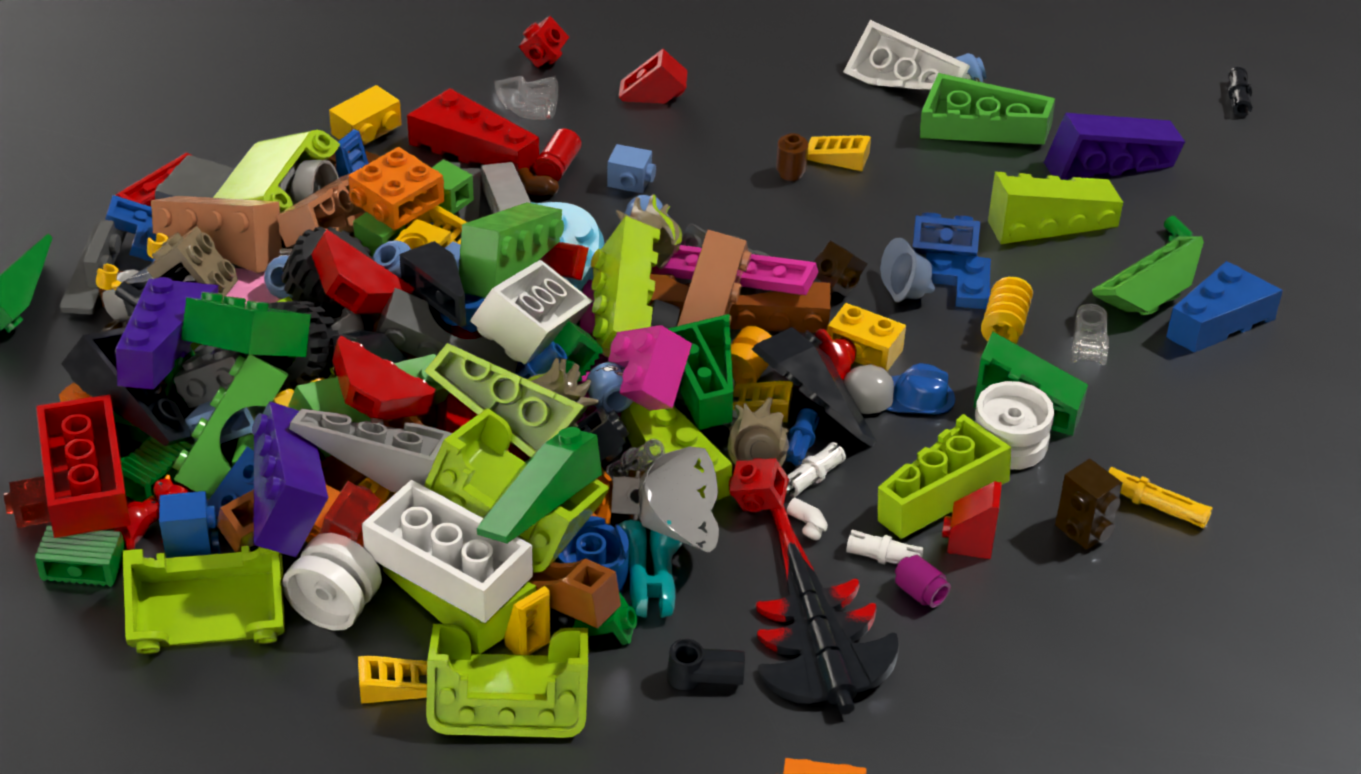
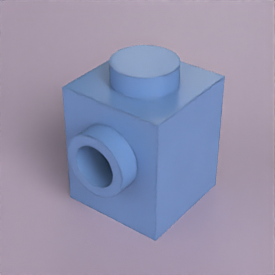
M616 144L608 160L607 187L643 194L648 182L652 183L656 174V164H652V151Z

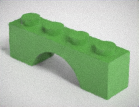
M442 160L432 167L442 174L444 179V202L438 206L455 214L474 200L472 174L446 160ZM368 212L353 221L354 237L362 241L361 245L363 247H368L372 257L382 244L394 241L400 232L406 229V225L394 231L384 223L377 221Z
M248 354L246 358L241 355L238 356L228 373L234 378L227 389L220 386L209 404L215 408L208 420L200 419L191 434V437L195 438L196 441L189 452L185 449L181 450L172 468L177 470L174 480L195 492L206 491L207 499L211 498L232 468V465L224 456L220 444V434L224 424L230 416L243 408L250 406L266 407L269 401L273 402L288 377L287 372L257 355Z

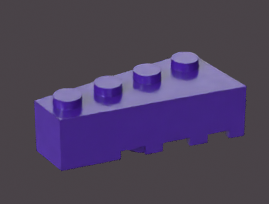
M1065 113L1044 160V164L1050 174L1059 176L1060 180H1068L1073 177L1094 178L1095 174L1109 173L1110 176L1122 175V172L1134 168L1137 172L1173 167L1185 144V140L1171 120Z
M166 277L148 279L116 347L117 386L155 389L175 368V360L180 357L184 358L190 352V345L193 342L181 340L186 297L201 298L202 292L218 293V285L172 281Z
M269 401L263 414L259 413L256 416L252 426V434H254V545L297 557L328 500V493L317 446L289 429L290 422L299 410Z

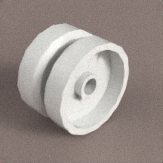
M1004 381L990 385L983 390L976 403L975 422L1011 447L1010 469L1021 470L1036 465L1044 458L1048 450L1049 432L1054 418L1053 403L1048 396L1035 386L1022 382Z
M321 533L311 539L302 551L301 557L284 574L282 587L284 595L291 606L306 620L329 630H345L354 624L362 613L364 605L378 591L382 577L380 568L374 558L360 544L346 536L335 533Z

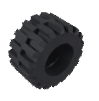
M315 227L314 231L309 229L302 236H299L283 267L281 278L282 282L286 284L284 287L286 293L293 296V301L314 303V307H321L326 311L325 316L337 318L341 316L342 310L346 307L325 294L311 253L326 230L323 227ZM328 227L329 231L372 259L369 256L371 251L368 247H363L361 245L362 241L358 238H352L348 232H339L336 228Z
M308 301L270 303L268 308L311 314L306 357H296L295 361L291 362L288 356L257 355L288 373V377L279 391L286 389L295 390L296 386L310 383L318 378L327 379L332 374L329 368L334 367L332 361L334 356L333 335L339 334L338 330H333L331 327L335 323L331 317H324L326 311L321 307H314V303Z

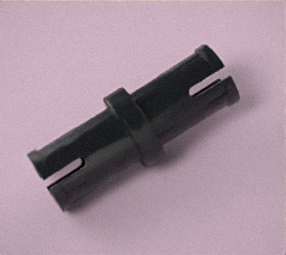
M1234 67L1232 68L1233 72L1229 71L1228 73L1230 82L1228 88L1229 98L1233 101V112L1238 116H1247L1248 111L1251 112L1253 108L1250 99L1252 87L1250 83L1248 84L1246 69Z

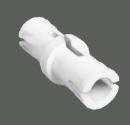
M832 442L815 456H808L803 459V464L787 475L789 481L786 493L790 492L791 497H796L814 482L818 484L826 478L825 475L830 470L845 461L846 455L842 447L839 446L836 450L832 451L837 447V443Z
M853 529L851 530L846 549L847 553L867 556L878 560V563L883 565L886 562L898 564L903 558L913 555L922 557L924 551L923 547L894 541L888 535H884L882 538Z

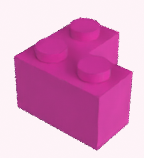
M662 325L617 332L616 337L611 343V353L608 362L616 363L625 368L619 393L650 411L673 408L692 343Z

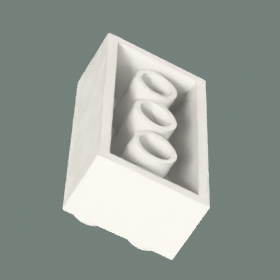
M539 260L492 288L470 322L477 326V330L482 336L489 340H494L501 345L511 359L527 364L553 342L568 321L576 325L593 301L543 261Z
M410 480L362 523L364 549L372 555L377 563L484 623L533 577L532 544L519 537L506 544L477 535L476 528L483 520L482 517L413 480Z

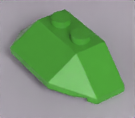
M1202 236L1175 238L1162 248L1157 249L1093 288V296L1124 312H1139L1140 315H1149L1158 311L1159 305L1180 297V292L1192 285L1204 243Z

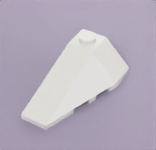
M870 20L843 72L869 85L931 90L938 73L964 78L970 66Z

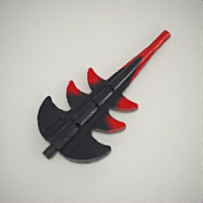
M785 507L770 509L779 533L790 596L778 600L758 601L756 603V611L773 621H794V623L778 629H760L757 631V638L767 648L776 653L800 656L783 663L760 664L758 672L768 688L783 699L808 704L828 700L829 703L838 705L841 714H850L855 709L852 700L856 697L857 692L875 688L882 684L893 672L899 652L897 634L892 632L874 641L853 643V641L860 639L870 630L876 616V604L869 603L865 607L854 611L836 612L849 605L856 597L860 588L859 580L852 579L837 586L823 588L791 527Z

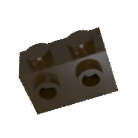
M1090 458L1064 475L1055 526L1085 549H1089L1099 541H1106L1115 529L1113 523L1116 510L1120 505L1119 496L1122 482Z

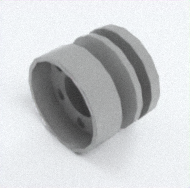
M304 160L302 163L296 161L278 186L290 196L293 205L339 177L330 161Z

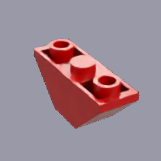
M328 229L324 232L311 253L325 294L355 314L382 313L395 288L412 294L415 289Z
M343 336L338 338L332 361L345 404L370 418L383 420L428 413L436 391L435 388L429 386L425 380L414 377L399 369L393 362L371 353L360 343L350 341Z

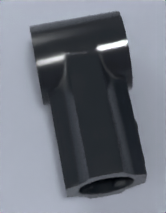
M677 640L670 647L667 680L671 686L679 690H691L697 687L700 682L743 685L745 652L740 650L704 649L695 640Z

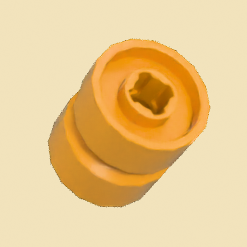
M747 326L739 332L731 343L732 373L736 384L756 383L764 370L769 366L768 363L751 350L755 344L772 337L764 329L756 326Z

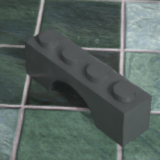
M395 288L382 310L376 332L384 333L402 351L416 357L432 354L437 356L443 347L449 343L514 374L516 372L518 361L511 359L505 353V349L496 341L489 340L484 336L478 339H462L444 331L433 319L428 302Z

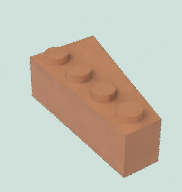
M349 174L338 178L276 215L279 223V232L286 247H294L300 235L302 236L309 229L314 231L315 227H323L325 230L328 227L336 228L339 232H348L349 236L354 235L353 221L366 213V211L351 202L349 197Z
M174 196L151 200L153 233L155 234L162 233L169 239L177 232L184 236L197 226L201 232L211 237L215 244V249L223 259L256 273L264 272L267 265L274 258L282 255L279 252L282 249L276 216L280 213L279 201Z
M707 229L677 326L729 314L732 304H736L742 287L740 280L743 271L746 272L752 255V252L748 250L746 240Z

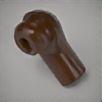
M521 168L517 172L527 194L530 196H554L559 190L558 182L550 176H534L528 168Z

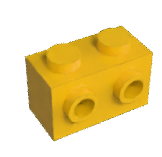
M377 85L329 109L331 134L341 140L353 129L358 130L363 146L402 125L400 100Z
M845 303L829 323L827 332L833 340L846 338L855 345L857 351L855 362L863 365H875L888 371L903 351L906 325Z

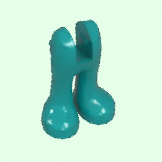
M635 520L620 523L619 526L625 531L629 541L630 598L636 616L647 617L648 598H659L661 618L672 616L676 598L672 574V556L679 550L682 542L651 530L649 541L654 567V576L647 574L646 528L642 526L641 522Z

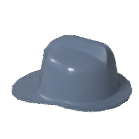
M895 238L890 241L884 250L880 270L882 281L894 301L902 302L904 299H919L925 293H933L935 287L931 280V263L926 258L915 253L904 238Z

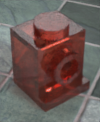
M44 476L9 482L10 492L3 493L7 514L14 513L17 528L51 522Z

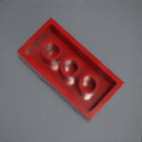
M110 394L36 406L47 505L54 538L130 526Z

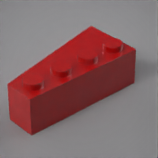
M451 88L407 114L409 145L419 147L421 144L430 146L433 153L443 155L445 152L457 155L458 161L467 164L481 163L488 165L513 162L517 172L521 168H528L531 172L534 171V162L539 157V137Z

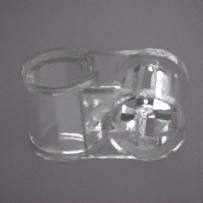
M1096 304L1082 305L1077 311L1072 336L1071 363L1085 360L1099 362L1101 366H1105L1109 349L1107 313L1101 306Z

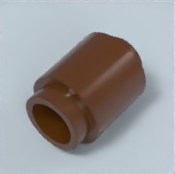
M790 133L778 140L776 169L779 172V176L785 180H799L807 169L808 141L799 134Z

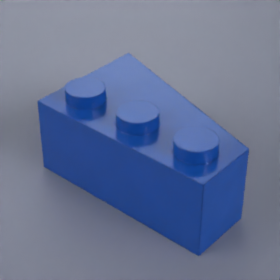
M1226 261L1173 307L1166 338L1195 353L1227 340L1228 334L1241 330L1243 333L1249 331L1255 323L1263 320L1267 323L1274 321L1283 290Z

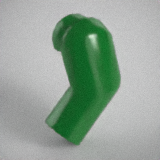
M1170 216L1165 220L1164 228L1172 234V236L1169 235V243L1177 237L1193 236L1192 231L1176 216Z

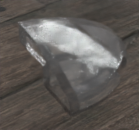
M523 75L495 81L497 96L507 110H511L523 119L547 120L553 118L557 107L559 86L555 76L526 82Z

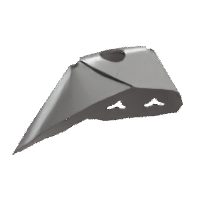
M687 447L661 455L641 476L638 495L639 519L642 522V526L708 553L716 547L719 537L718 523L711 512L717 500L718 489L714 466L705 448ZM698 458L701 460L700 466L704 469L703 473L694 468ZM705 485L706 488L703 491L705 498H702L697 490ZM703 522L706 523L704 529L707 531V533H705L701 529H698V527H700ZM703 541L706 542V543L702 544L703 548H701L698 544H696V543H700V542H703Z

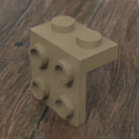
M197 226L184 236L177 232L162 244L163 246L152 254L155 260L146 269L155 279L181 262L197 283L218 285V294H223V298L238 281L234 266L228 260L222 258L215 249V244L211 237L201 232Z

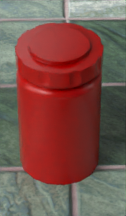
M563 128L557 130L534 162L533 169L536 175L550 176L558 182L582 147L580 137L570 129Z

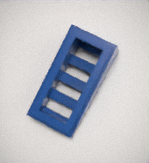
M353 129L338 141L340 146L335 151L336 171L339 178L369 164L358 130Z

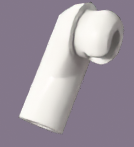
M795 497L790 501L787 507V514L807 523L802 529L806 537L814 541L819 540L822 532H826L828 528L822 512L818 508Z

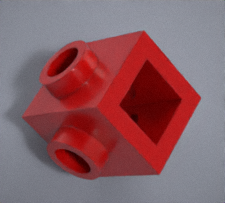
M549 16L539 24L536 22L531 24L523 32L525 38L518 47L539 68L546 62L552 64L563 54L561 48L569 39V36Z
M754 458L752 460L736 461L734 474L729 480V491L743 511L759 512L767 509H781L784 506L789 478L776 458Z

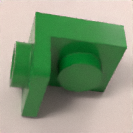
M619 592L621 606L599 628H595L575 619L573 628H588V637L614 632L620 643L626 645L631 643L633 629L637 625V616L633 607L628 605Z

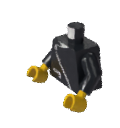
M157 233L156 242L148 238L147 254L149 257L153 258L152 254L163 246L162 244L168 239L166 235ZM181 262L160 276L169 278L172 281L197 283ZM106 263L103 265V269L99 268L97 270L96 285L103 290L114 289L115 295L123 300L127 315L131 316L148 279L154 278L146 270L148 268L146 267L125 281L120 282L117 280L118 268Z

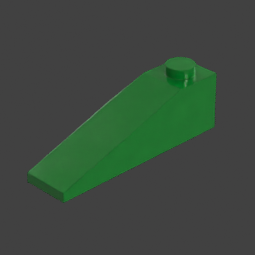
M49 233L0 274V331L4 328L9 333L24 320L20 314L31 303L53 239Z
M567 427L545 442L517 471L476 528L477 535L508 544L601 476L602 470L597 435L581 431L577 427Z

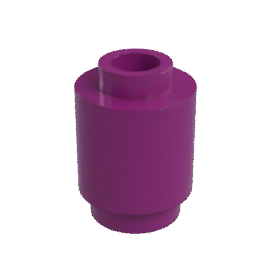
M921 556L905 557L896 566L895 584L920 604L935 608L948 596L951 585L946 581V576Z

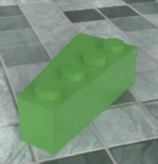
M526 202L462 224L459 276L464 293L486 298L492 288L542 258L560 242L564 231V222L561 220L562 209Z

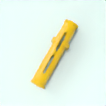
M1115 467L1109 469L1108 472L1122 482L1120 494L1132 499V503L1137 505L1143 503L1188 521L1204 529L1206 527L1213 507L1150 483V479L1144 476L1140 479L1124 473Z

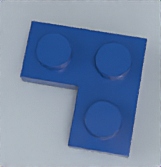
M112 195L105 220L114 221L115 228L135 234L129 255L153 262L154 259L147 254L148 238L156 242L157 235L153 233L151 207Z
M926 252V259L932 265L931 280L933 284L956 286L955 307L986 310L990 296L991 258Z

